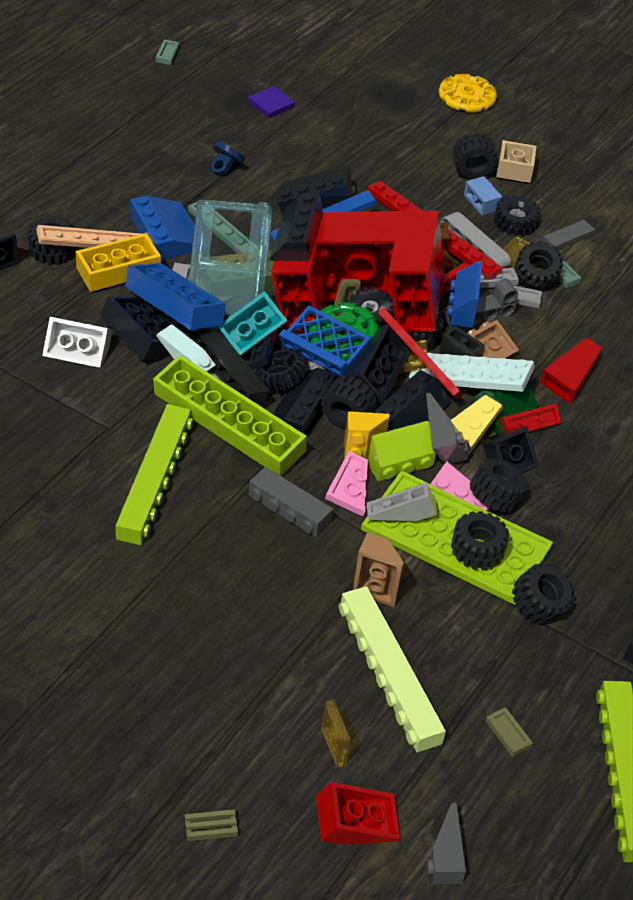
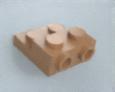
M498 320L491 323L487 321L477 331L472 329L467 333L485 345L483 357L507 359L519 351Z

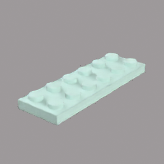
M426 353L454 385L459 387L523 392L535 368L534 361L523 359L513 360ZM418 359L409 375V379L420 369L432 376L434 375Z

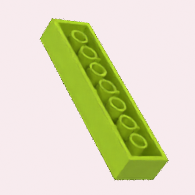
M179 355L153 378L155 395L170 405L191 409V418L280 476L306 452V435L182 355Z

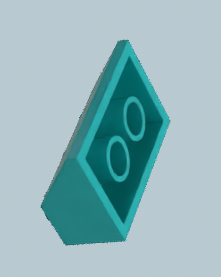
M264 291L224 320L223 325L217 327L239 355L242 356L287 323L288 320Z

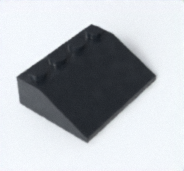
M350 165L282 182L277 191V203L282 215L285 208L301 193H320L322 209L352 197Z
M108 296L100 313L105 323L116 332L118 337L122 338L127 347L132 349L138 355V358L145 362L158 361L171 355L156 336L171 324L187 335L170 316L165 315L160 309L154 308L152 304L144 301L141 297Z

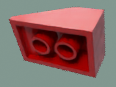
M331 782L316 794L321 841L348 845L398 842L400 840L394 794Z

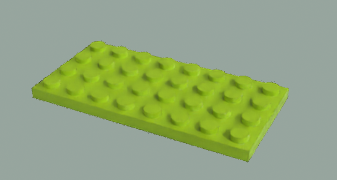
M401 471L382 497L426 482ZM429 483L427 484L436 501L437 515L419 521L369 520L367 516L362 523V531L387 538L393 546L514 605L517 604L513 601L515 595L512 594L515 581L530 567L542 563L553 544L552 541L499 517L500 522L504 521L506 524L505 528L509 530V540L501 563L495 564V567L491 569L487 567L486 570H481V568H477V570L472 569V566L466 567L463 565L464 562H459L456 559L457 556H454L452 553L451 542L455 524L459 518H462V515H469V512L474 511L478 513V511H483V513L487 514L488 511Z

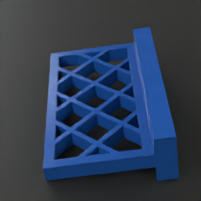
M309 305L287 331L283 329L279 334L284 347L299 350L306 359L340 377L346 375L351 365L372 341L370 336ZM310 313L317 317V320L308 322L305 319ZM328 322L332 324V328L321 330L320 324ZM318 325V331L307 332V327ZM304 328L305 334H294L296 329ZM344 330L348 333V336L336 337V332ZM334 334V339L323 341L322 335ZM320 336V342H309V338ZM359 338L364 340L360 345L352 346L351 340ZM349 341L350 347L338 348V343ZM332 344L336 346V350H324V346ZM351 352V356L347 361L340 358V354Z

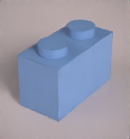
M484 176L466 181L464 196L481 215L495 212L497 203L501 200L502 196Z

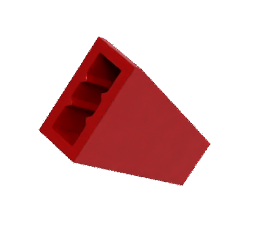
M588 338L584 339L543 370L540 383L569 404L573 403L596 366L602 347Z

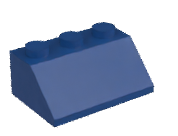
M477 261L456 273L455 280H451L450 291L453 292H450L449 304L452 305H449L447 316L451 317L450 325L473 328L479 300L482 261Z

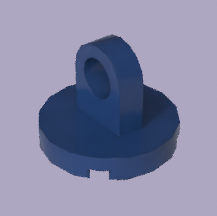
M216 141L212 146L217 156L211 164V169L216 175H224L232 164L242 166L245 161L241 153L236 150L233 152L232 147L222 141ZM220 164H223L222 168L217 169Z

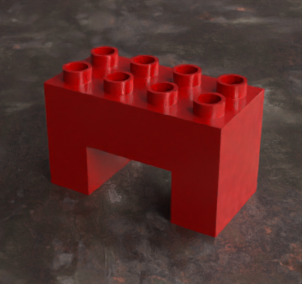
M439 211L323 212L309 261H274L271 275L278 309L288 320L282 326V329L287 331L308 305L321 311L326 307L327 301H335L341 280L359 279L361 282L360 291H364L363 287H367L370 290L371 286L376 287V290L382 288L384 293L387 291L389 296H392L395 320L405 331H436L445 272ZM310 313L305 320L306 322L312 321V319H316V316Z

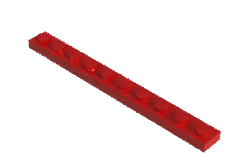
M381 181L367 186V190H369L372 196L392 211H421L420 208ZM449 230L450 242H442V247L464 263L466 262L469 266L477 261H482L481 275L488 280L502 273L503 267Z

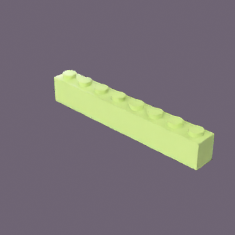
M368 587L342 593L341 603L339 604L340 613L343 617H346L350 632L355 634L360 651H364L369 668L374 670L378 686L384 689L388 705L390 707L393 706L398 724L400 726L403 725L408 743L410 745L413 744L416 752L443 744L446 731Z

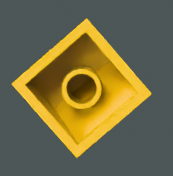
M348 412L344 438V457L350 451L366 459L369 456L372 436L387 432L389 414Z

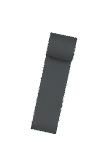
M507 278L501 279L495 284L492 295L479 298L474 325L505 318L514 312L518 292ZM448 305L443 309L442 316L450 328L457 325H450L451 317L447 316Z

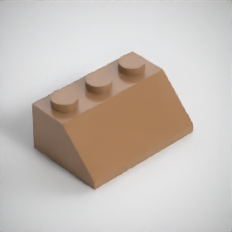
M367 532L358 553L353 590L367 586L375 601L394 607L404 562L389 539Z

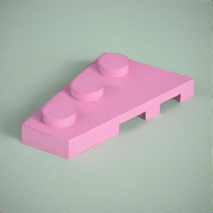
M349 451L325 499L364 516L368 460Z
M446 462L431 485L486 511L490 510V507L485 506L473 495V492L470 490L471 481Z

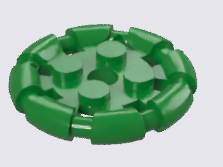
M340 302V305H329L321 310V312L370 337L374 336L379 327L376 324L377 319L374 314L366 307H359L356 303ZM336 313H342V315L335 317ZM329 322L325 323V326L320 324L321 330L332 328V324ZM318 325L309 326L308 333L318 331ZM336 332L337 338L348 336V333L346 335H340L339 332ZM334 334L322 335V337H325L323 341L334 339ZM320 336L310 338L311 343L320 342ZM360 338L351 340L352 346L360 345L363 341L360 342ZM349 341L338 343L339 349L350 347ZM335 344L324 346V350L333 351L336 350ZM351 352L340 354V358L345 361L351 356Z

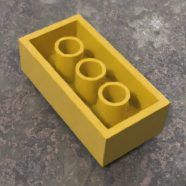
M147 233L76 251V268L90 292L125 283L128 265L161 263V255Z

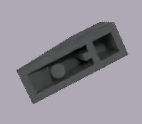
M451 803L433 846L430 859H426L427 875H431L432 884H462L466 868L456 803Z

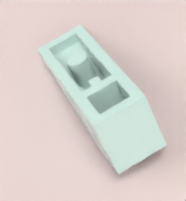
M172 324L156 335L174 359L182 355L206 372L215 366L202 347Z

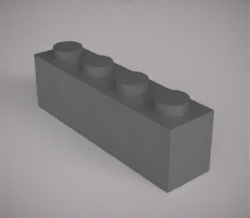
M264 467L249 482V496L314 537H317L332 522L333 508L267 467Z

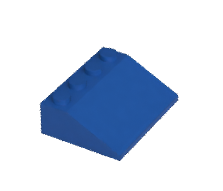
M152 196L130 199L131 219L140 234L147 233L161 255V260L207 250L206 243L181 202Z

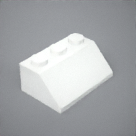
M50 317L42 356L101 368L109 350L113 329Z

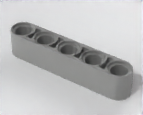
M454 212L441 218L440 223H448L449 230L503 267L502 269L511 265L509 255L461 213Z

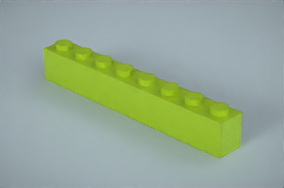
M170 404L166 405L116 523V540L141 545L144 537L147 538L149 536V524L151 521L154 522L156 518L157 505L160 506L163 500L162 492L168 488L169 475H173L175 471V460H179L181 456V445H185L187 441V430H191L193 426L191 409Z
M603 681L601 689L597 690L596 701L601 707L599 721L604 727L602 742L607 747L605 762L610 767L608 783L609 786L613 787L611 803L612 807L616 808L615 828L619 830L620 834L618 850L622 852L624 862H633V691L631 682Z

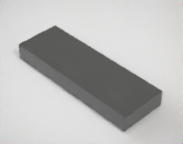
M585 220L545 235L543 242L549 243V246L556 247L555 250H558L594 235L595 229Z

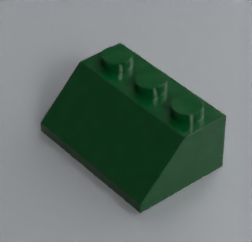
M528 382L523 392L485 389L476 395L472 401V404H474L484 395H487L502 405V410L489 426V429L496 434L504 431L502 417L536 409L539 406Z

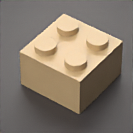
M503 140L496 177L530 183L535 162L536 146Z

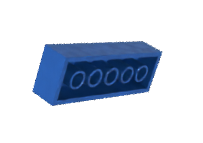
M160 262L128 265L125 287L132 291L133 294L143 298L144 301L152 304L154 308L160 309L165 315L175 319L177 323L186 326L188 330L198 331L200 328L213 329L215 326L223 325L226 303Z

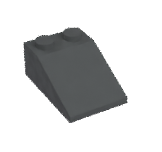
M427 393L426 398L433 451L444 464L446 462L451 464L469 460V441L464 439L463 433L458 431L431 393Z

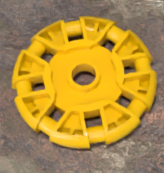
M470 74L450 76L443 80L439 87V96L443 102H446L447 106L458 111L460 109L465 110L467 113L481 112L482 109L487 110L494 105L497 98L496 90L493 85H490L489 81L479 76H470Z

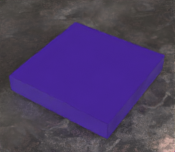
M275 86L248 97V102L268 118L295 106V102Z

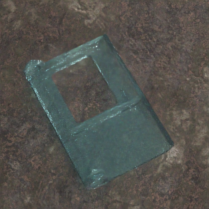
M199 200L197 202L189 281L225 302L224 315H233L264 292L273 211L269 203L248 204ZM216 210L242 211L252 214L248 256L245 263L210 259L213 221Z

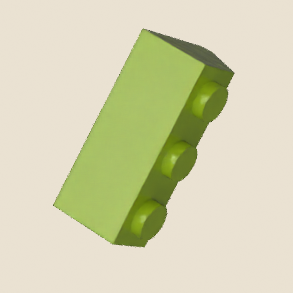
M429 421L372 436L368 465L377 481L391 479L398 476L401 471L409 474L413 471L434 466L436 453L432 449Z

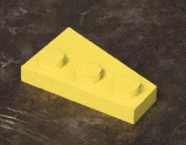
M484 395L451 420L458 431L463 433L464 439L469 441L470 451L468 455L503 408L500 403L487 395Z

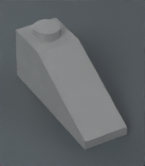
M427 482L367 502L369 520L419 521L437 515L436 501Z

